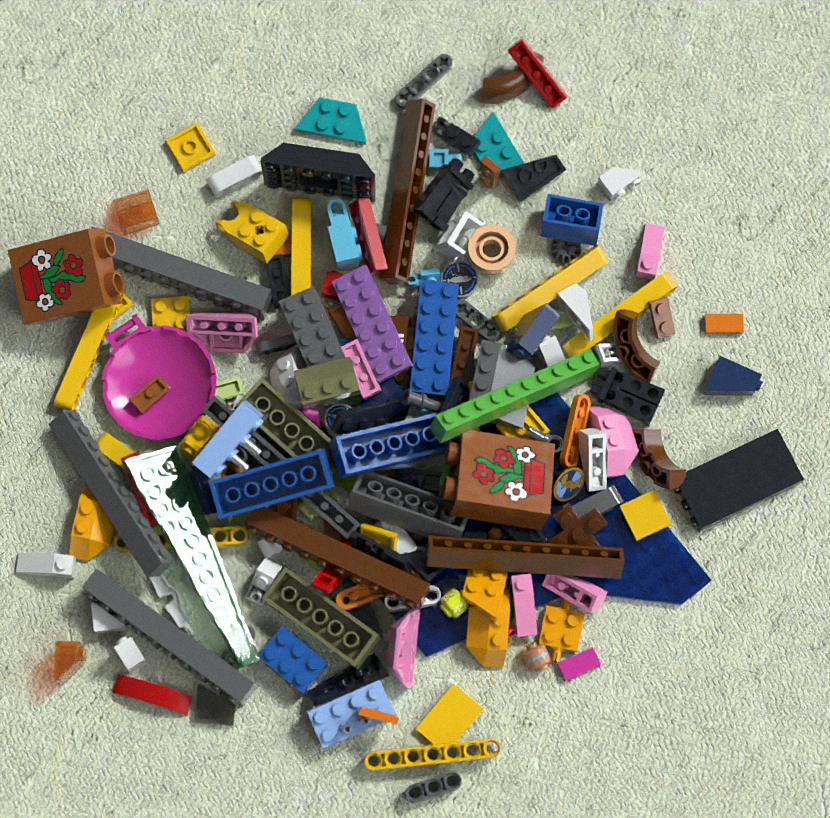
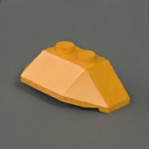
M85 484L79 498L72 528L69 555L75 556L77 560L89 562L111 546L115 527L88 485Z
M508 589L504 590L497 621H493L486 612L477 610L474 605L471 604L469 606L466 647L483 667L503 668L510 615Z

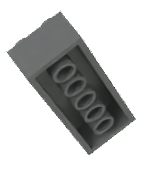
M314 286L279 301V306L306 367L346 358ZM357 395L323 403V406L327 409Z
M374 472L359 474L347 509L427 538L428 536L461 538L468 522V518L449 516L451 501L442 500L441 496Z

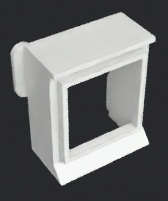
M466 211L461 217L451 218L448 223L449 228L446 232H443L434 250L446 257L448 263L455 262L458 256H462L466 252L458 246L465 232L474 228H481L485 221H479Z

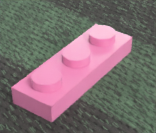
M358 339L342 346L345 357L351 358L363 399L381 392L379 383L372 372Z

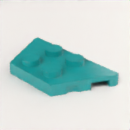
M319 97L295 127L297 132L366 145V138L356 104Z
M492 112L474 136L481 141V144L474 152L479 163L484 156H487L500 167V170L524 164L497 116Z

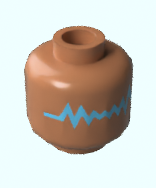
M533 642L525 646L526 650L522 653V658L528 670H534L536 673L549 667L548 663L551 657L544 644Z

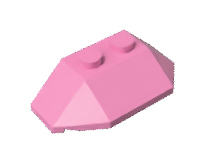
M209 311L186 315L187 333L194 336L209 352L245 353L258 337L257 319L248 312Z
M604 405L591 406L588 416L590 428H598L606 433L607 478L623 476L639 452L629 418Z
M411 609L394 623L387 632L389 648L385 652V661H387V667L404 688L413 687L420 610Z

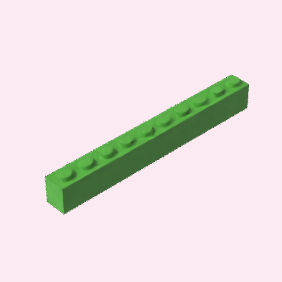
M591 349L436 415L430 429L438 441L442 443L595 376L601 362Z

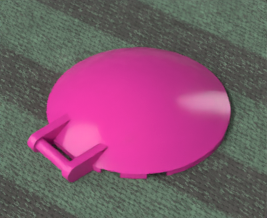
M136 313L131 316L132 319L111 333L107 332L104 334L113 350L103 370V398L111 416L128 432L150 440L172 439L187 433L200 415L206 416L202 409L216 393L217 378L214 363L206 348L191 334L171 326L145 327ZM133 326H138V329L119 342H116L115 339ZM158 374L171 389L141 414L129 399Z

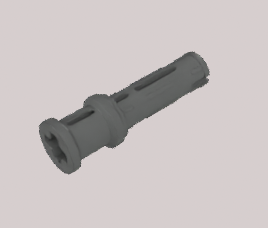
M409 388L405 389L401 397L402 405H411L417 410L426 409L435 413L440 412L444 404L429 399L426 394L414 393Z

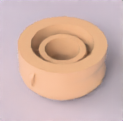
M482 226L472 234L469 240V262L476 270L484 274L495 275L501 272L504 273L514 260L516 250L514 238L510 232L501 226ZM494 244L500 248L501 252L498 256L491 258L487 257L482 249L485 245Z

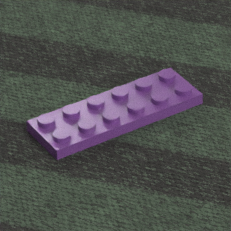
M363 265L332 281L377 382L381 383L413 367L368 267Z

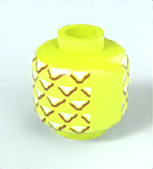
M451 589L440 599V608L447 617L457 618L469 608V604L462 598L463 590Z

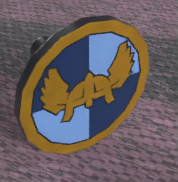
M570 466L561 472L554 470L553 477L555 480L552 485V494L559 501H568L574 498L583 487L585 481L583 471L577 466Z

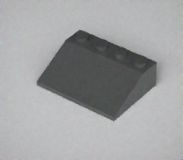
M482 340L470 400L533 374L537 357L531 355L520 360L507 349V345ZM528 405L488 423L523 429Z

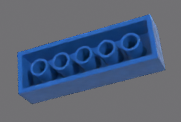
M421 279L418 285L411 352L413 367L410 368L408 388L414 393L426 394L431 399L445 400L449 388L459 284Z
M440 412L333 438L329 445L339 478L343 479L445 454L448 442H451V440L440 443L430 429L435 416L440 414Z
M325 449L209 481L219 519L335 486Z

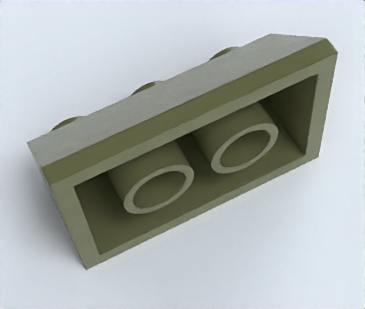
M350 357L294 371L303 409L360 394Z

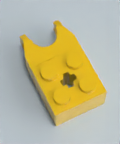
M232 200L230 204L232 209L238 213L237 218L232 221L217 219L215 221L216 227L237 247L267 264L289 237L286 225L249 203Z
M200 415L178 445L181 455L193 462L217 433L215 430L219 426L205 416Z

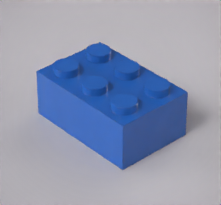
M547 194L540 236L596 246L603 203Z
M283 626L257 655L261 662L303 696L328 667L327 661Z

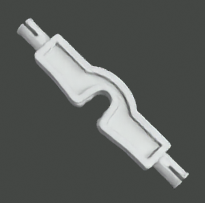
M163 573L157 577H149L160 599L169 595L173 596V600L165 608L173 617L180 629L183 628L189 636H191L189 631L192 636L195 635L190 626L191 620L182 607L183 602L179 591L168 583Z

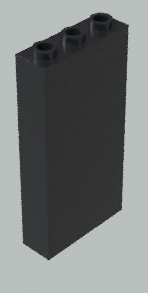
M775 429L687 471L683 483L678 488H675L674 491L676 494H680L682 498L681 505L685 512H689L691 516L689 520L694 529L697 528L698 532L801 484L804 478L778 429Z

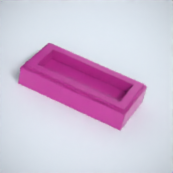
M592 647L557 663L566 682L601 666V663Z

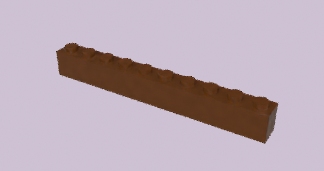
M424 98L407 101L384 245L387 269L381 271L379 277L380 280L392 285L409 282L419 217L412 207L421 197L436 106V104Z
M267 507L251 510L245 520V527L250 534L254 536L260 535L271 544L277 543L288 552L294 551L305 560L311 559L322 568L328 567L339 576L343 577L345 575L356 584H364L375 593L381 592L392 601L398 600L403 602L409 609L413 610L415 608L420 610L430 592L429 583Z
M428 536L426 548V566L621 579L625 562L623 548Z

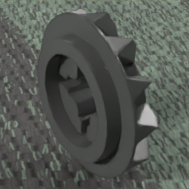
M554 239L551 244V253L557 261L569 263L580 255L581 244ZM564 242L567 244V246L572 247L569 248L568 255L565 250H561V248H563Z

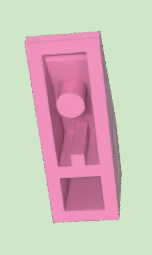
M646 223L636 278L651 281L655 279L664 233L663 226Z
M531 574L511 576L510 583L517 636L537 635Z
M546 574L542 586L589 613L601 609L607 595L605 590L593 583L569 575Z

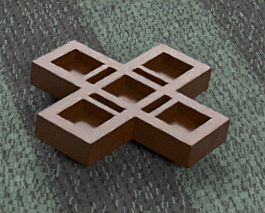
M570 503L553 512V516L562 527V530L548 538L550 544L601 547L593 534L605 527L607 521L597 507L582 517H579Z

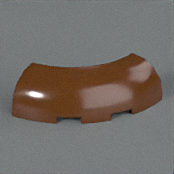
M534 51L541 62L544 63V57ZM519 66L513 72L503 77L484 78L480 103L496 104L514 97L516 98L527 91L532 82Z
M620 309L616 312L613 323V335L617 354L620 360H623L630 369V373L638 379L651 383L660 361L648 354L640 343L637 334V318L639 313Z
M632 429L639 450L637 453L640 460L639 466L643 473L649 476L654 481L653 483L664 489L678 488L686 477L687 469L678 467L668 457L663 446L661 429Z

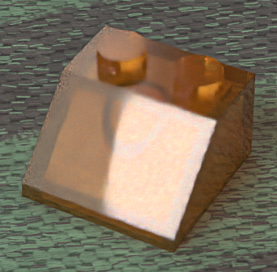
M149 189L113 200L123 235L160 225Z
M55 641L54 681L58 685H64L83 667V661L87 660V649L79 641Z

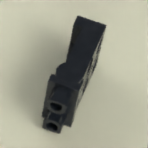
M453 158L448 165L442 164L441 170L412 207L434 230L447 231L449 228L447 223L460 202L467 196L469 190L474 188L471 182L475 174L469 169H464L461 173L460 169L464 163L460 159Z
M601 367L596 378L605 381V384L602 387L593 383L589 394L598 398V403H604L650 426L665 389L617 371L616 368L612 367L609 370Z

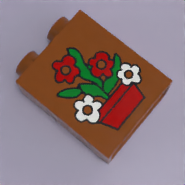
M84 229L8 250L24 325L43 324L122 304L120 294L124 292V282L120 273L114 270L112 256L116 253V246L112 236L106 233V229Z
M473 430L461 434L457 443L448 442L445 465L454 466L453 478L445 477L442 488V500L451 501L449 516L541 530L550 515L555 444Z

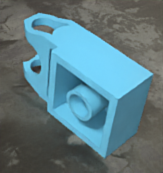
M339 198L329 200L327 205L330 224L328 226V236L336 269L343 272L359 268V261H362L361 248L359 244L356 245L358 243L356 229L351 227L346 206ZM334 203H339L342 206V208L340 206L331 208V205Z

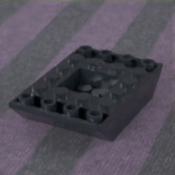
M282 143L261 157L260 162L264 185L268 188H286L290 192L300 190L310 195L320 193L325 197L340 196L345 200L369 198L370 202L376 201L375 174L358 153Z

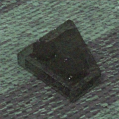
M198 684L194 722L234 726L236 706L203 685Z

